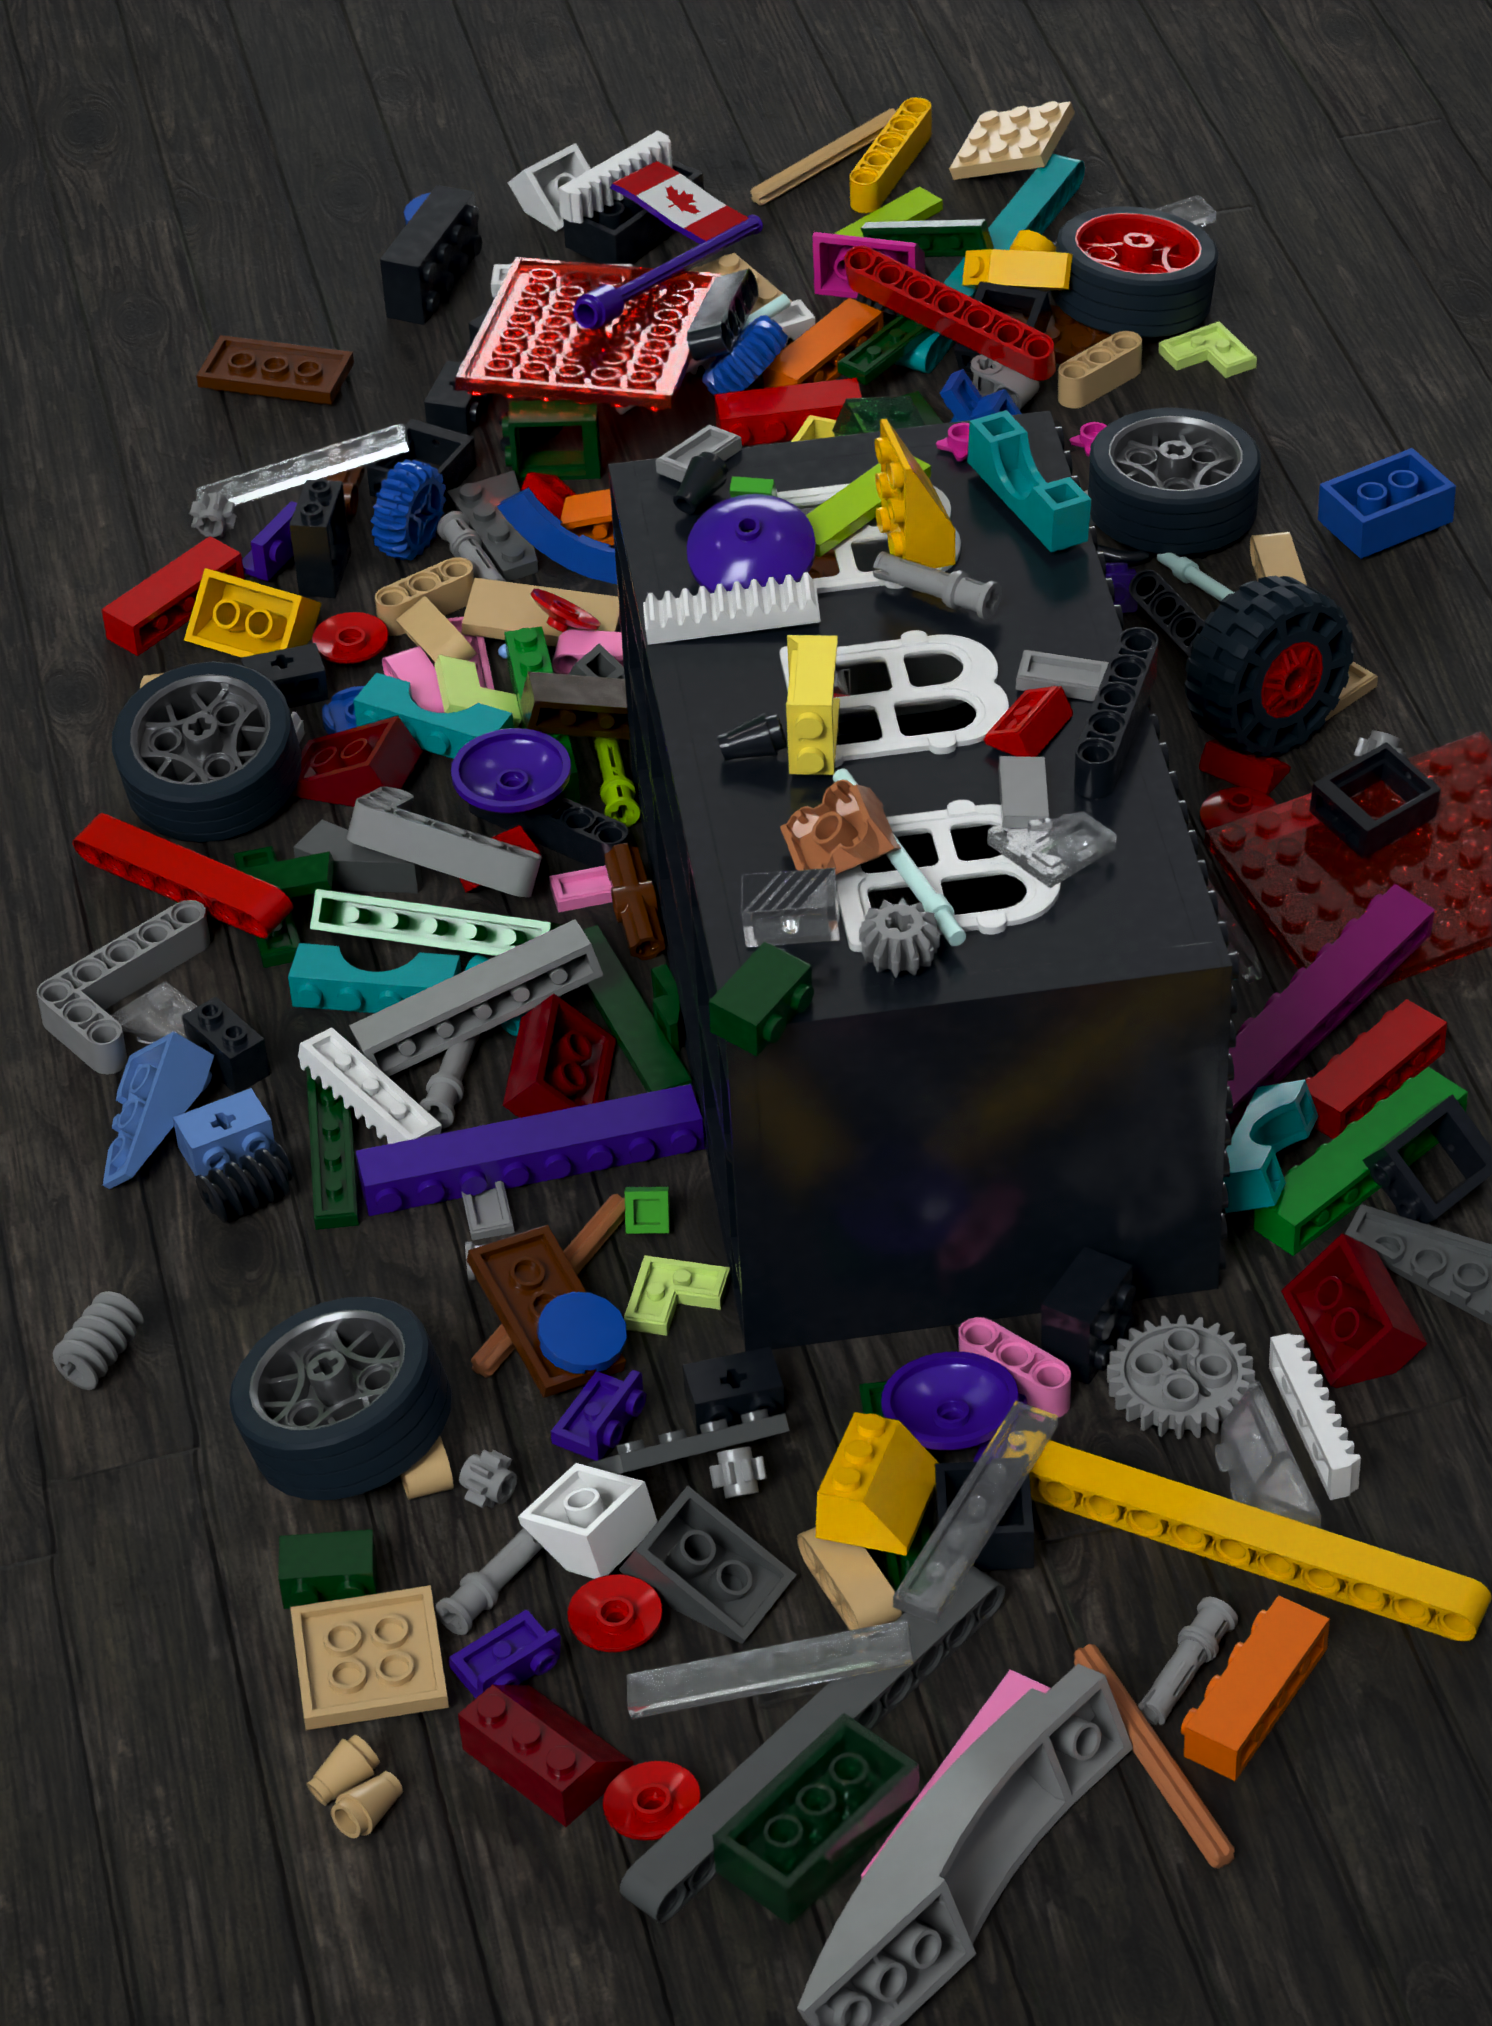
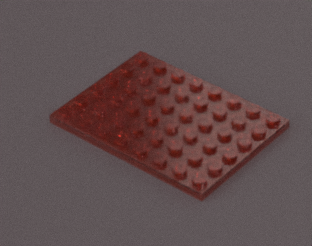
M515 257L455 376V389L467 391L471 395L494 393L502 394L507 398L529 396L538 397L542 401H555L557 399L574 400V402L583 405L598 402L610 403L611 406L618 408L633 405L644 406L653 411H660L666 408L671 409L692 359L687 343V331L714 279L721 276V274L683 271L625 302L623 312L618 318L600 328L589 329L580 326L574 317V306L582 295L601 285H611L617 289L655 268Z
M1483 731L1408 758L1412 765L1426 777L1431 778L1441 789L1436 817L1364 859L1357 855L1309 812L1312 793L1205 831L1204 843L1298 969L1302 967L1307 969L1315 961L1317 954L1326 943L1333 944L1341 936L1344 927L1351 919L1356 918L1358 920L1366 912L1372 899L1378 894L1384 895L1394 884H1397L1434 908L1435 914L1431 935L1375 990L1492 946V742ZM1382 780L1350 797L1375 821L1407 803Z

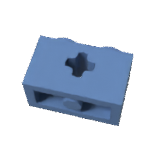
M252 1088L173 1117L178 1148L195 1176H207L208 1171L214 1168L223 1170L224 1164L230 1161L238 1164L239 1158L244 1155L254 1158L255 1151L260 1148H264L269 1152L270 1145L275 1142L271 1118Z

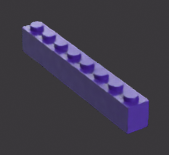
M688 1084L356 1150L359 1179L368 1215L374 1216L462 1198L461 1191L466 1195H478L485 1190L496 1188L495 1182L497 1181L504 1182L505 1189L702 1150L704 1149L703 1119L692 1086Z

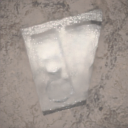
M1083 811L1065 814L1056 819L1041 818L1029 820L1027 830L1005 833L1002 825L993 826L988 829L987 844L1044 885L1052 888L1114 850L1117 834Z
M164 981L112 1013L111 1016L120 1023L123 1031L137 1034L138 1042L151 1044L173 1031L186 1038L182 1015L198 1006L168 982Z

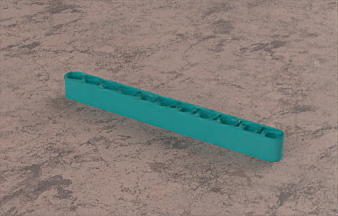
M1052 153L1045 167L1035 170L988 228L994 249L1009 250L1016 235L1021 230H1031L1042 235L1081 186L1085 174L1084 161ZM964 257L943 284L974 299L977 290L962 286ZM935 332L894 364L930 373L956 341Z

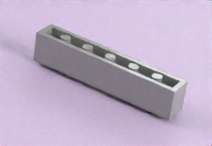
M576 919L359 1020L349 1025L361 1053L389 1077L457 1043L468 1040L535 1008L553 993L559 997L603 976V972L591 942Z

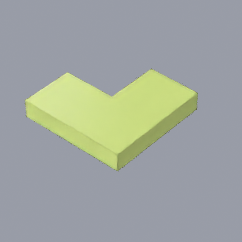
M1220 321L1159 342L1158 353L1176 371L1208 360L1225 378L1254 369L1257 366V357Z
M443 655L438 656L435 670L444 713L462 711L477 703L511 712L513 714L514 728H518L522 718L516 694L480 687L475 662Z
M645 1255L624 1315L626 1330L667 1336L677 1304L721 1310L731 1278L730 1267Z

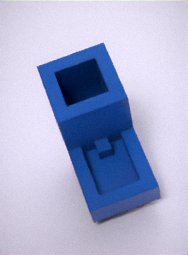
M963 369L952 373L940 392L946 407L954 414L950 423L974 420L1005 410L1011 415L1022 414L1006 389L982 397Z

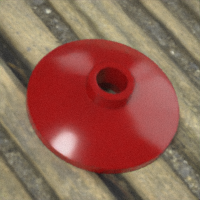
M541 589L532 590L531 596L536 604L549 615L546 623L561 632L567 631L569 626L583 630L599 629L600 622L579 606Z
M346 612L334 615L321 622L314 630L312 642L316 643L320 656L326 660L336 663H357L376 656L385 648L388 642V630L384 622L376 616L362 612Z
M1244 787L1226 788L1206 798L1200 808V821L1204 829L1215 838L1230 843H1244L1241 834L1245 825L1251 819L1279 809V807L1270 796L1261 791Z
M622 1574L601 1576L587 1582L576 1591L568 1607V1623L574 1636L584 1645L603 1652H623L644 1644L656 1633L662 1620V1603L653 1587L639 1578Z
M649 1761L624 1770L611 1781L604 1794L603 1810L609 1825L621 1835L636 1840L661 1839L701 1802V1793L696 1778L686 1768L666 1761Z

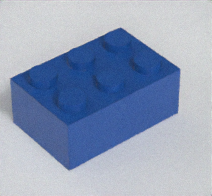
M1410 448L1321 483L1319 487L1318 521L1361 559L1453 522L1456 485L1417 451Z

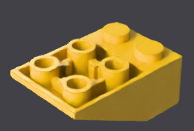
M881 419L880 438L875 439L876 457L879 464H881V473L875 474V484L878 496L881 499V507L876 508L875 513L880 533L886 532L888 536L890 554L931 568L955 565V528L933 484L889 421Z

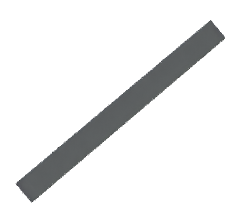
M962 1561L953 1567L643 1854L624 1875L620 1884L619 1892L621 1896L659 1923H664L671 1919L983 1626L1002 1604L1005 1597V1586L967 1561Z

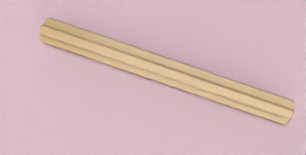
M894 108L888 109L751 189L752 201L759 206H763L872 143L895 114L896 110Z

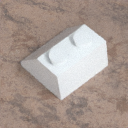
M575 143L524 169L509 181L508 184L525 213L550 229L557 231L564 227L563 218L560 214L558 188L591 168Z
M575 1463L518 1516L520 1524L567 1571L593 1579L609 1575L615 1567L639 1546L658 1522L645 1481Z

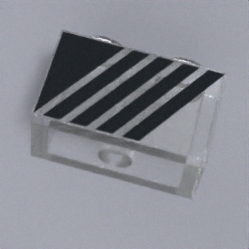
M835 868L742 874L741 915L746 947L760 946L764 941L771 945L839 941L840 901Z

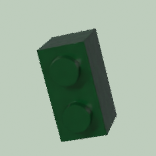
M764 941L709 1000L710 1032L758 1057L769 1043H775L780 1039L788 1022L798 1012H804L810 1005L814 996L812 965Z
M373 1529L279 1536L278 1580L283 1609L377 1594V1555Z

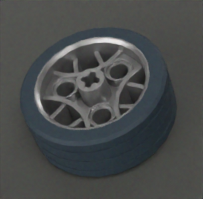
M1158 408L1128 414L1108 424L1096 435L1091 444L1088 496L1091 498V518L1102 532L1119 543L1150 553H1174L1181 556L1200 554L1222 548L1243 536L1251 528L1257 516L1261 453L1256 442L1242 428L1227 419L1208 412L1185 408Z
M214 661L195 663L163 673L147 682L130 697L118 714L112 732V753L130 807L147 826L160 834L177 840L208 842L225 840L249 832L268 821L286 804L296 789L302 770L301 749L284 695L273 681L258 671L235 663Z
M346 1297L323 1302L300 1311L276 1325L261 1338L244 1358L231 1384L229 1405L233 1420L259 1471L270 1485L286 1495L306 1500H336L360 1495L383 1486L408 1471L430 1450L444 1430L451 1412L452 1390L447 1374L424 1325L411 1310L395 1301L386 1299Z

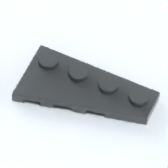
M1360 1205L1345 1233L1346 1235L1375 1249L1385 1268L1492 1326V1244L1367 1205Z

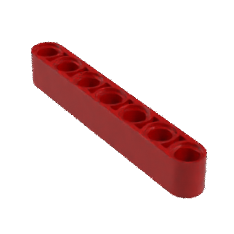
M856 246L845 254L844 263L848 285L855 292L1030 379L1042 381L1054 375L1056 371L1054 342L1047 334L870 247Z
M104 813L98 814L72 842L76 852L88 863L176 902L184 900L198 901L205 906L206 915L259 938H267L293 910V904L289 897L276 886Z

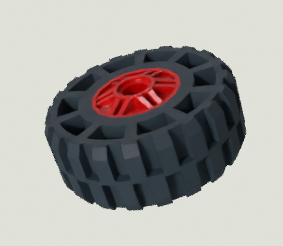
M1268 576L1259 578L1258 582L1250 581L1241 585L1237 592L1228 594L1220 602L1221 605L1215 612L1209 614L1204 621L1206 623L1201 633L1196 635L1192 644L1194 648L1191 657L1187 659L1185 669L1187 680L1184 681L1185 694L1187 699H1189L1187 703L1191 715L1197 721L1198 726L1237 752L1246 755L1255 754L1257 758L1286 753L1290 751L1291 747L1303 744L1309 739L1308 736L1313 731H1318L1326 722L1325 718L1331 710L1334 711L1340 701L1339 696L1343 687L1346 688L1350 676L1348 674L1349 666L1353 663L1354 655L1351 648V643L1353 642L1352 631L1341 607L1337 606L1331 598L1292 577Z

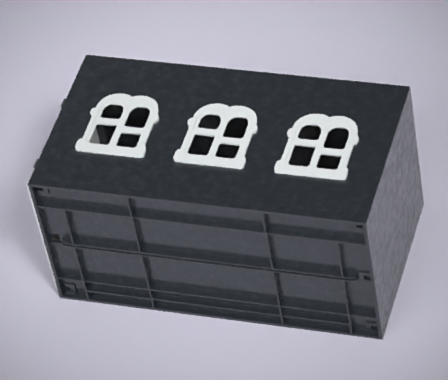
M1042 411L1012 415L1028 433L1031 454L1043 479L1049 483L1071 477L1080 487L1078 476H1071L1073 473L1072 458L1069 450L1064 451L1063 429L1061 426L1055 427L1051 412ZM970 420L894 430L914 457L931 465V477L929 479L955 528V565L934 569L950 574L961 570L968 573L971 579L983 583L989 581L999 583L1002 588L1001 602L995 615L989 620L981 619L978 617L977 612L962 607L956 610L948 608L942 599L875 578L873 571H881V569L873 568L875 559L883 551L890 553L888 536L886 532L880 533L875 517L832 548L835 552L840 571L839 574L830 577L813 578L816 581L821 622L648 645L643 602L646 601L648 593H653L657 600H662L665 591L670 590L675 598H680L683 588H687L692 596L697 595L700 585L693 577L688 564V537L694 524L708 509L723 500L731 498L729 490L732 476L774 479L777 497L794 504L799 509L818 507L879 463L875 452V439L880 438V431L742 448V450L724 461L728 467L725 485L698 506L693 514L680 511L673 503V497L678 492L681 482L656 472V459L658 458L608 464L632 780L636 792V801L640 809V821L657 899L669 968L676 982L679 994L682 1034L694 1095L703 1119L705 1151L728 1267H730V1277L745 1352L765 1347H771V1350L957 1325L974 1317H984L993 1320L1041 1313V1304L1084 1246L1133 1265L1132 1285L1136 1287L1134 1300L1218 1289L1219 1270L1226 1269L1225 1252L1220 1241L1227 1239V1225L1222 1209L1228 1208L1229 1199L1223 1178L1230 1176V1164L1225 1146L1231 1145L1232 1139L1230 1124L1226 1114L1233 1112L1232 1094L1230 1087L1227 1086V1081L1234 1080V1064L1229 1048L1236 1046V1035L1230 1015L1237 1014V997L1232 986V980L1239 979V966L1236 953H1228L1227 950L1229 939L1226 923L1224 920H1217L1218 901L1215 890L1207 889L1208 871L1204 859H1197L1198 841L1194 829H1187L1189 821L1185 800H1178L1177 798L1179 796L1177 774L1175 771H1168V748L1166 742H1159L1160 727L1157 714L1149 713L1151 709L1150 696L1115 789L1110 795L1098 799L1087 798L1080 795L1074 788L1076 745L1094 701L1067 697L1073 711L1072 717L1036 756L1045 757L1049 809L1048 829L1003 828L1010 834L1012 844L1006 852L992 858L962 861L957 857L951 830L995 825L1002 828L998 772L999 756L1014 755L986 745L983 738L1024 692L1016 690V678L1024 650L1109 662L1124 626L1121 605H1114L1115 592L1112 578H1105L1106 563L1104 553L1102 551L1096 552L1098 543L1094 526H1089L1087 542L1050 552L967 463V458L963 461H957L952 452L937 449L936 442L948 437V429L952 425L970 423ZM787 635L838 636L836 670L849 669L850 696L835 697L840 698L835 772L839 769H847L858 785L871 788L884 805L882 808L896 837L924 833L932 835L939 861L935 865L918 868L935 892L944 895L941 886L942 882L1004 874L1016 877L1023 882L1027 889V894L1023 900L1015 906L998 910L954 914L953 917L966 933L965 941L958 946H951L939 928H937L940 934V945L937 948V953L934 954L930 967L919 966L915 976L907 970L900 971L896 978L891 969L877 973L873 962H865L862 954V945L859 941V928L861 923L865 921L868 908H871L868 893L909 887L897 870L866 873L861 869V865H858L832 878L823 880L799 908L790 909L808 889L806 887L800 891L785 909L776 910L801 882L799 878L771 910L761 911L797 871L780 826L787 823L791 815L800 808L806 806L814 808L822 804L824 793L828 787L834 784L833 775L789 774L786 717L789 685ZM766 712L767 716L778 714L786 737L787 748L778 750V755L724 760L718 735L727 733ZM782 872H791L757 911L747 912ZM777 873L742 912L743 875ZM766 941L812 965L814 996L808 1008L802 1013L798 1012L788 1022L780 1039L775 1043H769L756 1057L710 1032L709 1000L757 948Z

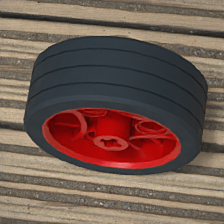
M1116 206L1084 212L1067 221L1059 230L1055 252L1072 254L1069 290H1052L1051 293L1053 300L1061 310L1077 322L1109 334H1115L1120 331H1132L1139 334L1141 338H1155L1185 332L1200 324L1209 314L1219 253L1215 242L1204 230L1192 222L1159 210Z

